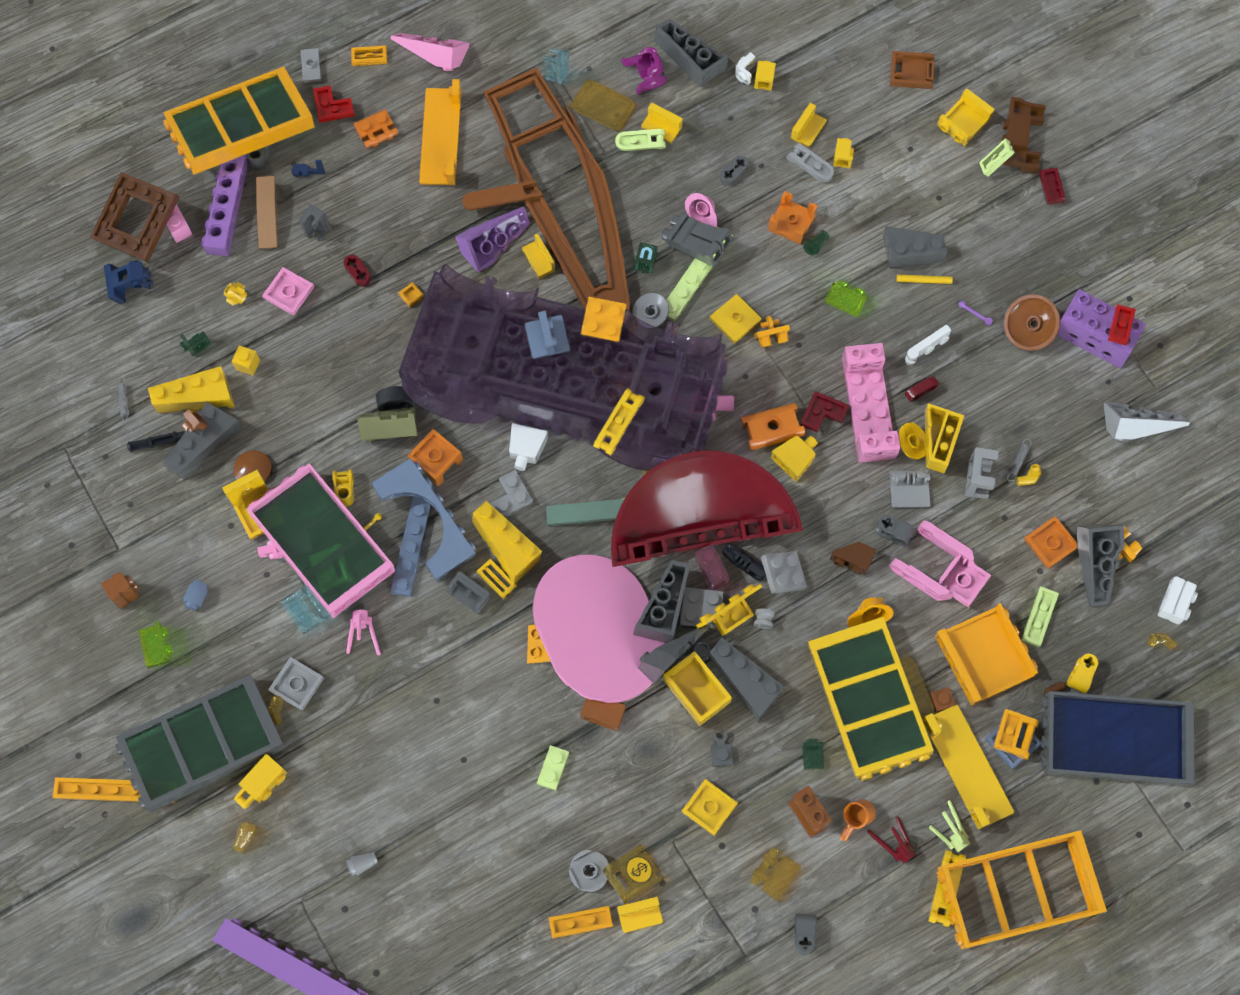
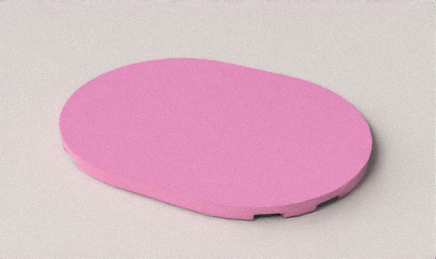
M577 555L555 564L545 573L537 586L533 601V617L549 659L560 679L584 698L605 703H618L637 697L651 686L653 682L638 669L641 663L639 659L647 651L651 653L655 648L665 644V642L633 635L635 625L639 621L649 600L637 578L622 565L612 567L611 559L597 555Z

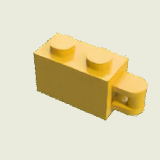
M265 754L238 784L242 789L235 796L234 801L243 809H246L254 800L259 803L262 800H267L272 794L271 790L285 780L287 772L270 756ZM246 793L251 795L247 800L243 797Z

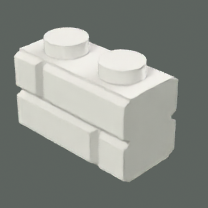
M1177 576L1174 577L1169 583L1157 615L1176 624H1180L1184 620L1187 621L1191 614V610L1188 609L1190 603H1194L1198 595L1195 592L1196 584L1185 581Z

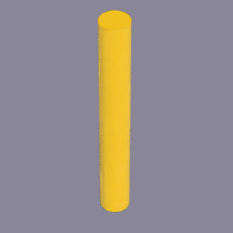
M898 274L896 276V282L952 284L953 280L949 276Z

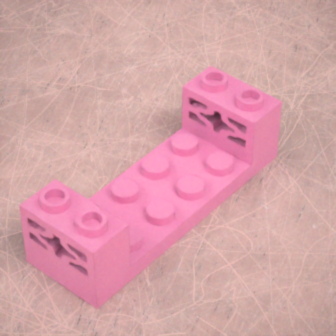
M883 343L846 346L842 356L858 463L896 459L900 445L897 431L892 430L883 375L885 363Z

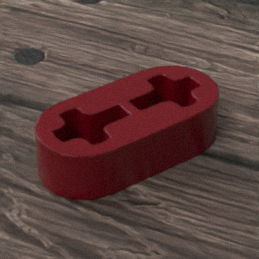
M356 255L346 256L344 267L353 281L360 287L370 284V273ZM352 261L353 263H355L356 268L354 269L353 266L349 264V262ZM358 273H361L363 277L365 276V280L360 279Z
M931 376L910 388L905 393V396L909 402H914L936 389L940 383L935 376Z

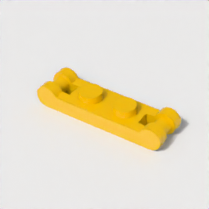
M627 388L593 446L597 449L601 448L605 450V453L612 455L637 410L643 404L645 397L640 394L636 395ZM628 400H631V401H633L634 403H633V405H631V404L627 403V401H628ZM606 437L612 439L610 443L604 441Z
M945 850L941 866L949 864V862L966 860V855L952 854V851ZM963 868L949 871L956 896ZM937 881L928 921L943 923V926L949 927V906L943 900V886ZM938 908L945 910V914H938Z

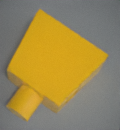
M795 436L774 449L771 459L797 482L815 459L816 453L812 449L818 442L812 436H809L805 441L799 436Z

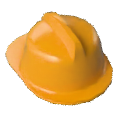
M867 598L862 601L858 610L849 616L847 625L850 628L884 617L885 622H887L893 616V609L885 604L883 598Z

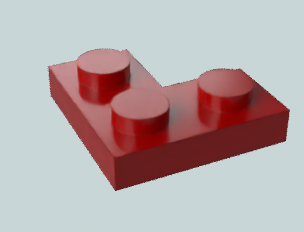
M331 85L313 88L319 123L355 117L351 98L334 100Z

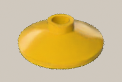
M912 422L902 425L898 433L902 451L911 459L923 458L926 454L924 431L920 426Z

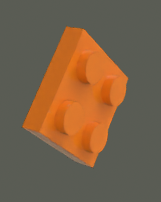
M1056 516L1024 538L1047 569L1078 549L1077 542Z

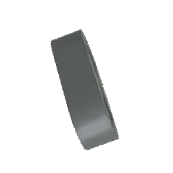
M741 155L736 156L722 169L720 174L721 183L725 186L733 185L748 170V159ZM737 163H738V164L744 163L743 166H739V167L737 168ZM732 173L731 178H725V175L729 176Z

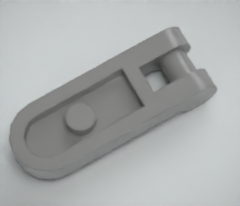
M800 143L794 147L793 152L786 156L789 162L795 163L821 182H829L833 178V167Z

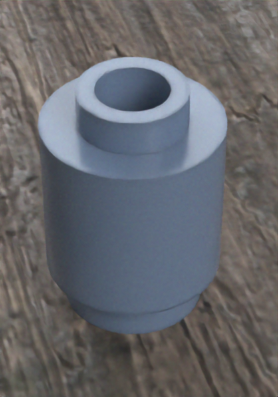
M193 580L192 584H189L182 601L185 603V607L196 611V608L201 609L208 593V585Z

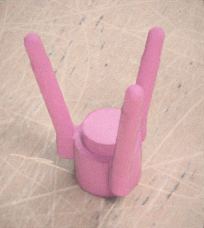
M355 610L352 612L347 654L351 650L354 628L357 629V640H361V629L366 628L368 625L378 656L381 655L372 625V617H368V611Z

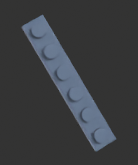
M433 486L431 489L435 493V486ZM417 497L412 498L391 588V594L411 597L432 506Z

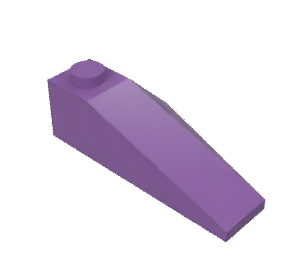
M521 207L470 228L455 236L462 255L476 272H480L495 263L496 258L502 251L505 252L508 248L507 246L514 239H517L530 225V221L525 207Z

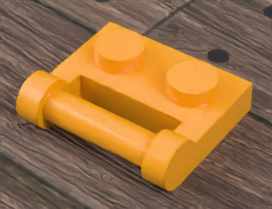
M1005 709L993 748L1028 760L1030 755L1028 752L1039 721ZM1022 723L1027 725L1021 749L1016 747Z

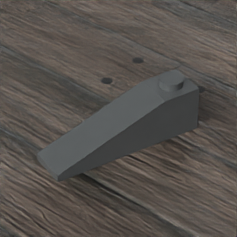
M1093 524L1077 526V546L1089 606L1109 604L1114 585L1115 569H1118L1120 551H1123L1124 525Z
M706 624L655 648L651 653L647 651L639 659L641 663L638 669L656 684L706 634L711 626Z

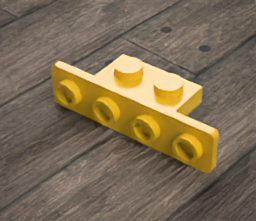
M753 584L743 589L744 594L741 596L737 593L729 598V604L725 605V603H722L714 608L716 611L714 614L711 615L709 612L699 618L701 622L696 627L700 628L713 620L721 635H726L754 616L745 598L762 588V585L759 584L755 587Z

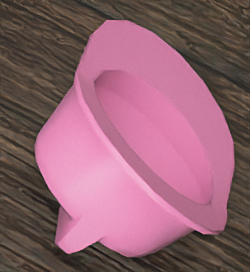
M700 193L688 196L685 201V209L688 216L695 218L699 222L717 227L715 205L712 199Z

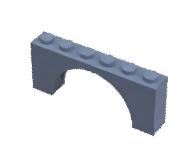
M410 458L371 484L382 502L395 497L412 496L428 502L438 512L444 527L442 543L435 555L425 563L427 569L437 582L475 557L474 551L476 547L471 540L467 541L463 536L465 531L461 525H456L452 520L455 518L449 508H444L442 505L444 501L440 494L433 492L431 489L433 485L429 478L422 476L420 473L423 471L417 461L413 462Z

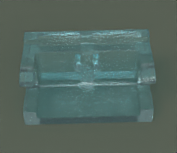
M552 48L550 52L557 56L555 58L545 56V79L563 85L570 71L569 52Z

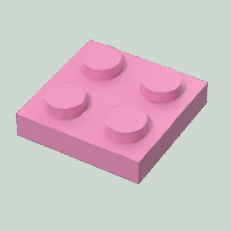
M282 267L262 297L294 316L314 289V284Z

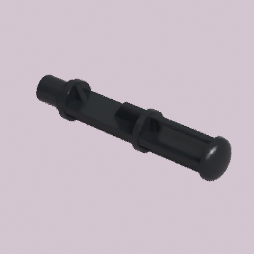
M173 431V433L148 437L133 442L129 441L127 448L132 453L136 450L178 442L185 431Z

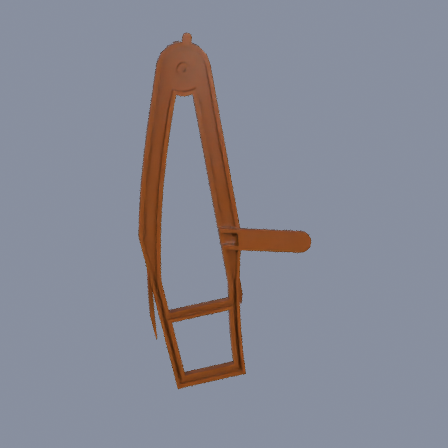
M537 68L483 91L507 148L506 150L504 147L505 157L515 173L518 183L467 193L462 199L464 208L474 211L524 201L585 312L589 297L624 303L627 305L624 316L625 321L629 315L630 299L615 212L605 175L587 148L574 116L564 103L568 116L566 115ZM534 83L556 118L513 137L497 100ZM561 127L578 153L597 218L608 285H601L597 288H594L517 150L518 147Z

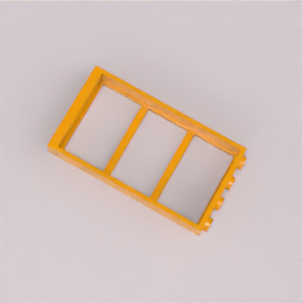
M1081 830L937 867V879L944 889L942 893L943 900L949 906V920L955 927V940L958 946L961 947V950L1107 912ZM1066 841L1088 910L1053 919L1032 850ZM1024 852L1045 921L1010 930L989 861ZM982 863L1002 932L969 941L949 871Z

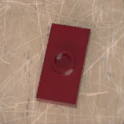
M1058 167L1040 170L1039 177L1046 204L1064 203L1066 198Z

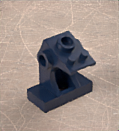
M130 261L120 268L110 263L104 265L108 299L122 304L126 302L125 290L127 288L139 289L145 287L149 290L151 289L153 280L149 278L152 276L151 271L149 272L148 267L145 268L141 261ZM128 275V278L123 280V277Z

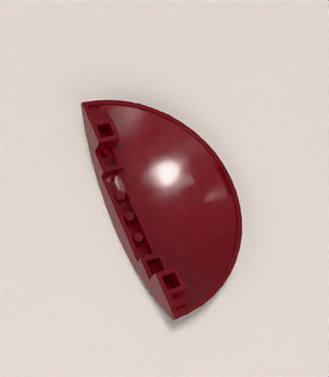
M721 451L690 452L678 455L655 466L629 491L621 504L613 526L611 562L612 567L651 560V558L670 553L759 537L768 538L803 531L798 511L790 495L783 485L766 469L749 459L732 453Z

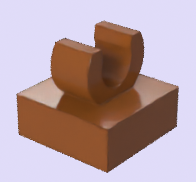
M188 409L183 414L187 421L182 424V427L186 431L205 430L209 425L197 411Z

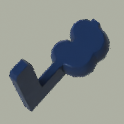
M315 160L317 169H310L307 164L298 163L293 166L291 171L294 177H299L300 175L308 177L310 174H325L322 160Z

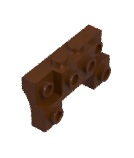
M1011 97L1008 118L1004 119L1002 129L1005 130V135H1002L1001 142L1005 138L1009 140L1015 153L1003 165L1019 167V171L1038 173L1041 152L1027 151L1030 125H1043L1046 105L1030 103L1018 97Z

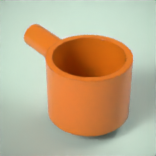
M859 799L845 807L843 817L847 825L840 835L841 840L846 842L854 829L862 828L873 822L876 812L870 801Z

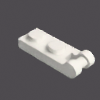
M945 325L910 348L907 352L905 363L912 366L916 363L918 357L923 354H929L936 345L946 343L951 332L949 326Z

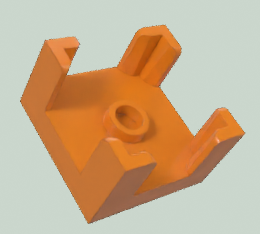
M784 191L776 213L772 214L769 220L768 231L801 245L816 216L818 205L809 202L808 208L792 202L793 195Z
M434 429L407 455L408 459L411 458L413 462H418L422 470L430 477V481L437 487L444 481L443 474L454 462L458 466L463 461L461 451Z

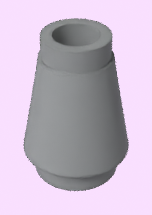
M374 852L352 856L346 861L351 876H358L378 863Z

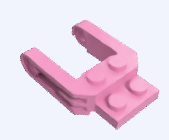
M925 520L922 521L917 528L919 534L955 557L940 577L938 583L912 565L908 566L896 557L889 565L891 570L936 601L949 600L953 597L969 608L991 575L974 564L973 551L932 523Z

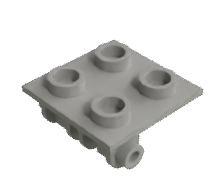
M928 470L889 471L892 508L930 507V473H928Z

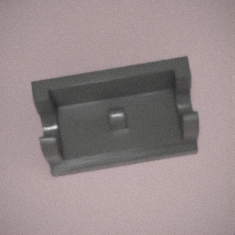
M311 204L299 220L305 237L309 239L315 232H319L320 235L317 237V241H321L326 233L331 230L326 212Z
M460 571L448 585L449 589L447 592L478 615L491 599V595L487 590Z

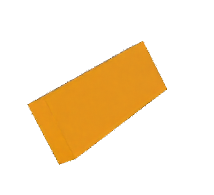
M609 906L548 917L552 939L613 927Z

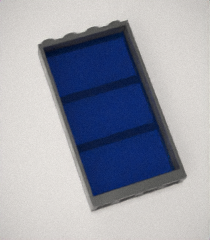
M1049 691L1043 696L1042 708H1045V716L1042 717L1041 722L1042 728H1044L1041 747L1044 748V756L1041 758V768L1044 769V774L1176 785L1194 784V703Z

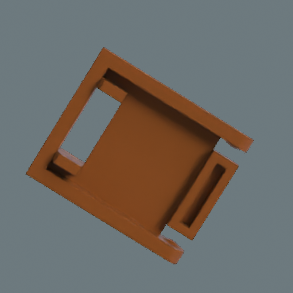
M892 51L890 86L932 89L934 54ZM895 64H901V73H895Z

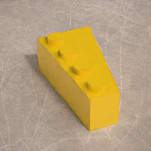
M221 366L148 388L151 403L157 413L179 412L188 409L193 411L200 410L207 402L218 409L219 407L235 408L227 377Z
M487 501L473 512V525L483 540L487 542L491 552L496 556L512 583L516 584L541 560L542 551Z

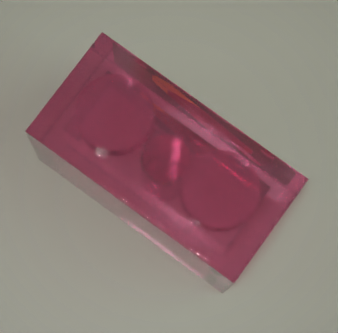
M713 544L695 551L694 559L710 590H717L729 584L730 576Z

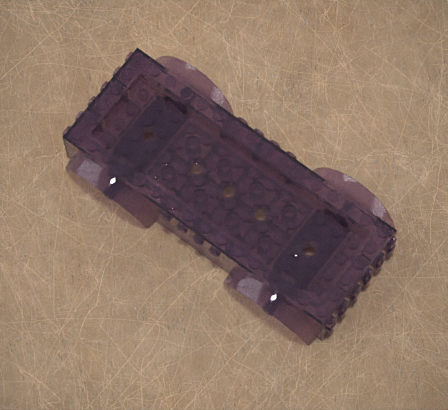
M444 264L440 272L434 271L398 371L404 391L424 409L452 421L470 424L485 423L495 418V416L514 420L520 425L529 424L533 425L536 429L543 430L545 428L551 430L555 434H568L574 439H587L594 445L595 440L623 393L629 388L634 394L644 396V402L637 410L613 454L609 455L605 453V450L597 449L602 454L628 467L650 471L655 466L678 455L702 451L703 445H706L708 428H711L713 421V410L716 411L718 393L721 394L723 377H726L728 370L726 344L721 343L722 333L715 337L707 338L677 334L679 328L677 323H674L672 328V322H668L666 330H663L638 319L626 309L619 342L581 335L586 309L539 298V287H536V290L531 292H514L495 288L496 278L492 277L490 280V276H486L485 282L482 284L461 275L448 264ZM546 311L547 317L562 315L570 351L533 359L525 323L539 320L538 312ZM472 342L479 344L476 348H469V345ZM652 389H659L661 393L659 395H652L650 391ZM628 400V401H627V403H629V404H631V405H633V403H634V402L631 401V400ZM606 437L604 441L610 443L612 439Z

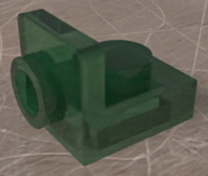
M204 331L200 334H195L189 341L186 340L183 334L179 335L182 340L180 345L185 352L189 351L192 356L212 345Z
M807 739V742H804L802 745L804 770L824 769V742H819V739Z

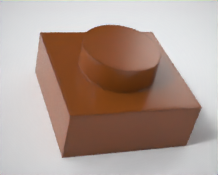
M949 687L929 693L936 713L956 706Z

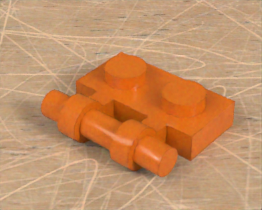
M386 109L354 123V128L362 141L369 139L363 142L366 149L372 146L376 147L379 145L378 143L385 140L389 141L393 139V136L399 134L397 128L389 130L394 127V124Z

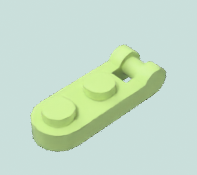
M652 129L621 132L616 136V147L621 151L666 148V142L663 138L665 130ZM655 136L657 142H651V137Z

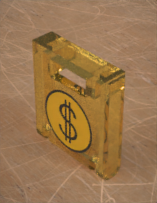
M642 844L602 870L625 905L665 879L663 875L656 876L660 870L647 851L642 854L639 852L644 848ZM619 871L631 887L627 891L616 877Z

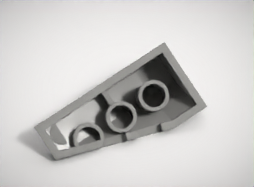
M1104 403L1106 429L1113 439L1118 441H1124V439L1133 440L1189 426L1190 423L1182 414L1160 410L1154 413L1144 407L1135 410L1128 408V404Z

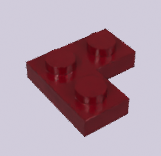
M814 391L800 426L818 433L824 417L842 424L850 405Z

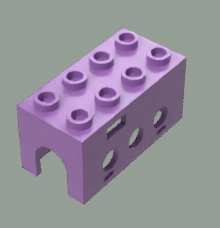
M1078 289L1060 321V329L1057 336L1121 369L1143 332L1146 323L1136 318L1133 319L1126 346L1107 341L1115 307ZM1070 334H1074V335H1076L1078 338H1074V337H1072ZM1086 342L1093 344L1095 347L1089 346ZM1103 351L1110 353L1112 356L1106 355Z

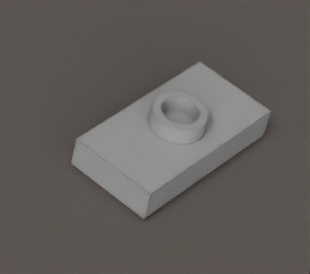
M318 48L301 50L304 84L322 82Z

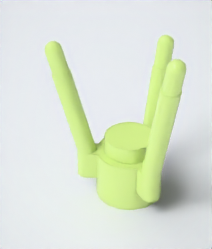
M948 800L947 803L959 831L945 811L942 814L954 832L949 837L951 841L932 825L929 826V829L944 841L950 850L955 848L959 852L968 846L970 841L952 802Z

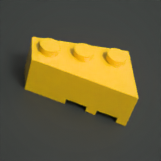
M929 403L927 404L925 409L926 468L945 473L965 415Z

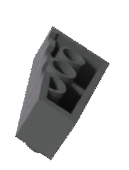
M668 19L656 27L654 41L699 87L726 70L729 56L718 53L717 49L711 45L710 47L701 42V38L690 35L688 30L676 22Z
M208 402L199 414L209 425L205 430L186 431L163 462L169 472L183 480L203 464L202 462L208 456L211 457L217 448L223 443H227L234 433H238L242 429L237 419Z
M723 638L710 651L709 659L759 722L782 694L784 686Z

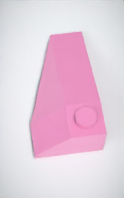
M404 33L391 35L393 41L431 64L442 67L444 71H453L454 68L460 67L470 44L453 39L438 41L436 37L422 39L420 35Z

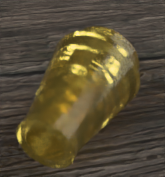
M243 821L238 826L232 849L243 853L256 836L257 827Z

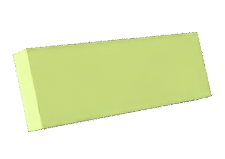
M1040 586L1021 641L1036 647L1041 646L1059 593Z

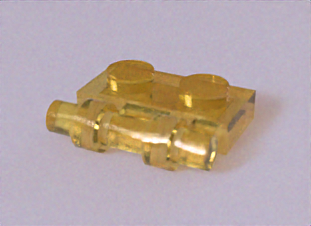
M772 847L763 856V861L758 869L755 868L753 871V876L749 882L756 886L760 880L763 881L765 885L761 891L778 902L801 867L786 856H783L780 862L777 861L775 857L778 851ZM772 865L775 868V870L773 871L771 876L768 877L764 873L766 872L768 867Z

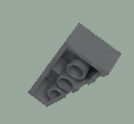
M674 560L670 561L650 601L635 625L633 635L665 643L673 640L690 564Z

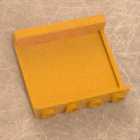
M1001 603L997 604L995 608L945 630L944 628L937 631L935 635L971 706L1034 678L1038 674L1036 662L1029 657L1027 645L1021 642L1017 627L1014 624L1012 625L1009 620V612L1005 607H1002Z

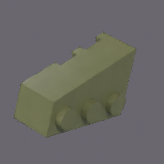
M415 406L360 414L357 417L361 440H366V442H374L377 439L384 438L393 439L396 437L417 436L418 434Z

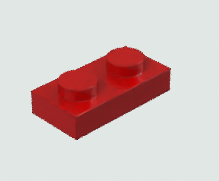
M1119 304L1116 305L1107 341L1127 345L1136 309Z

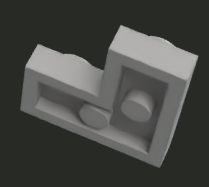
M514 470L499 478L507 495L490 503L499 513L507 518L532 505L533 501L517 471Z

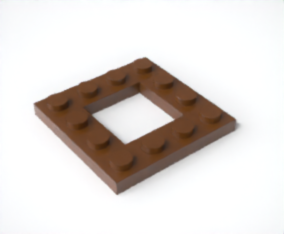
M121 172L90 238L148 263L180 196ZM130 197L153 205L138 238L116 229Z

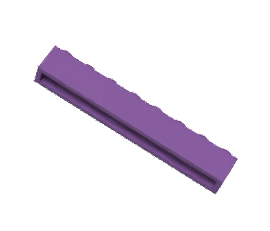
M225 918L212 940L307 995H368L367 992L359 988L356 991L349 988L351 983L342 978H339L338 981L331 978L333 973L324 968H321L320 971L313 967L315 963L306 958H303L302 961L295 957L297 953L286 947L283 951L277 947L279 943L268 937L266 941L260 938L262 933L253 928H250L249 931L242 927L244 923L235 918L231 921Z

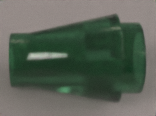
M821 230L819 233L806 239L803 244L805 252L809 255L818 254L829 239V234Z

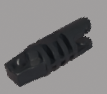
M730 542L724 547L722 554L732 564L736 565V567L759 582L764 580L766 576L764 567L756 559Z

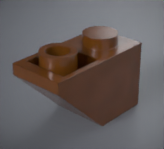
M856 542L834 550L830 560L839 567L846 566L850 568L855 574L866 575L877 549L861 542Z

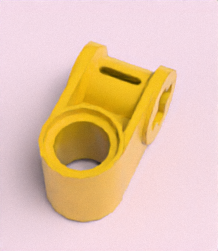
M349 469L342 472L333 470L334 494L345 507H348L354 502L353 470ZM344 493L349 494L346 498H340Z
M1089 653L1079 658L1066 685L1086 694L1098 666L1096 656ZM1086 660L1088 661V668L1086 667V663L1084 662Z

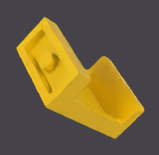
M966 89L962 93L960 100L945 115L942 114L939 117L937 126L943 132L952 136L957 143L966 146L992 119L995 109L969 89Z

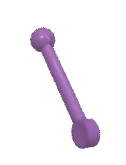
M964 301L959 302L960 308L967 309L985 321L987 326L992 324L993 320L991 318L984 317L967 306Z

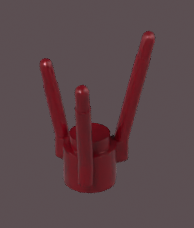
M898 816L895 819L905 842H903L895 827H891L894 836L900 844L895 848L897 852L891 849L871 830L867 831L896 861L901 860L902 863H905L916 855L915 848L911 844Z

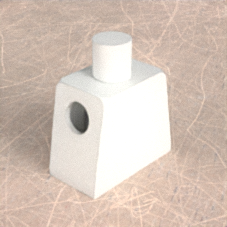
M512 423L509 454L510 458L516 460L515 469L525 471L527 462L537 463L548 440L547 431Z

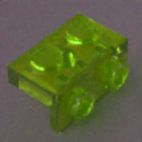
M840 279L838 282L834 281L824 302L859 317L869 297L865 295L866 291L858 287L852 289L848 287L849 283Z
M159 621L154 622V626L138 630L148 669L171 662L170 656L173 655L172 648L166 641V637H168L167 628Z

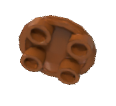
M256 450L246 451L241 454L235 461L233 468L237 480L258 470L263 480L266 481L272 473L271 461L267 455Z

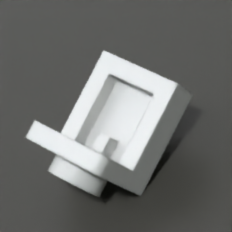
M751 52L739 60L735 71L737 79L747 85L751 83L752 75L749 71L755 64V56Z

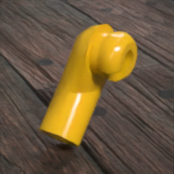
M1033 464L1026 476L1016 477L1017 485L1035 484L1042 473L1040 465Z

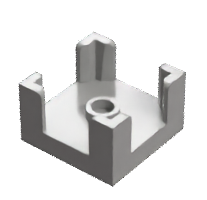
M975 447L968 463L964 496L988 499L989 491L986 489H994L995 478L982 476V472L991 471L992 460L998 459L999 451Z

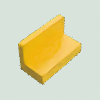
M651 102L648 107V116L642 123L641 128L644 130L664 129V140L672 143L682 128L683 118Z
M809 103L791 133V139L807 148H810L827 121L815 113L816 105Z
M537 233L534 235L535 241L522 247V251L540 280L555 272V262Z
M658 897L617 907L623 933L662 924L663 922Z

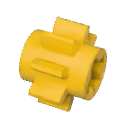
M239 282L229 283L224 290V295L227 298L226 302L231 305L242 304L247 296V292L244 289L245 286Z

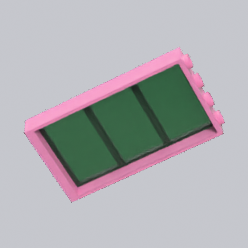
M310 463L299 467L294 475L284 478L279 486L269 489L264 497L253 501L247 508L250 517L332 618L336 617L395 572L392 562Z

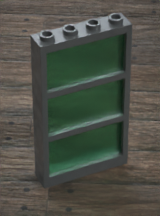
M251 674L116 736L118 743L115 744L119 755L123 754L126 760L123 762L127 773L131 772L133 779L130 781L134 790H139L141 797H138L141 807L143 809L146 808L150 813L260 761L265 754L271 756L285 749Z

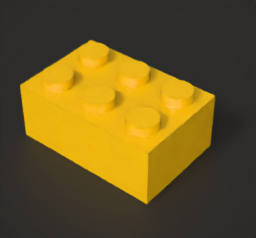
M695 651L663 675V681L699 726L731 703L732 697Z

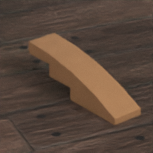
M275 176L256 177L259 249L278 248V207Z

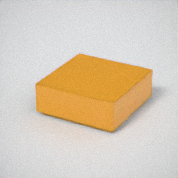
M413 282L398 292L409 308L425 298L424 294Z

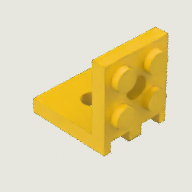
M255 470L222 487L250 540L264 533L250 517L247 508L253 501L264 497L265 493L269 490L258 470ZM276 504L268 509L264 516L259 519L268 531L286 523Z

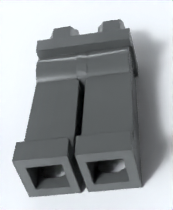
M683 213L682 216L673 215L670 220V224L673 227L672 230L664 228L661 232L662 239L668 242L671 249H677L712 267H715L723 255L722 252H725L733 241L729 229L724 227L719 229L699 222L695 218L689 217L686 213Z

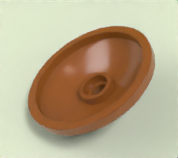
M1040 295L1020 297L1010 305L1005 314L1004 330L1006 336L1012 344L1020 349L1028 351L1040 350L1048 346L1056 338L1060 329V314L1055 304L1046 297ZM1034 321L1038 322L1037 327L1032 326Z

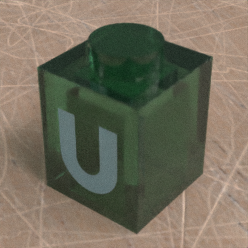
M640 242L635 259V270L641 273H653L658 255V246Z

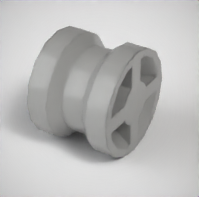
M756 609L755 615L757 618L754 621V626L760 629H772V618L775 612L769 609Z

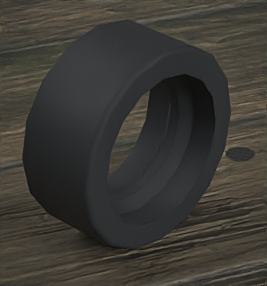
M387 387L381 389L376 394L378 411L413 406L412 393L407 387Z

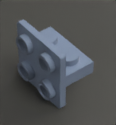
M546 311L538 312L539 320L525 323L533 359L570 351L562 315L547 317Z

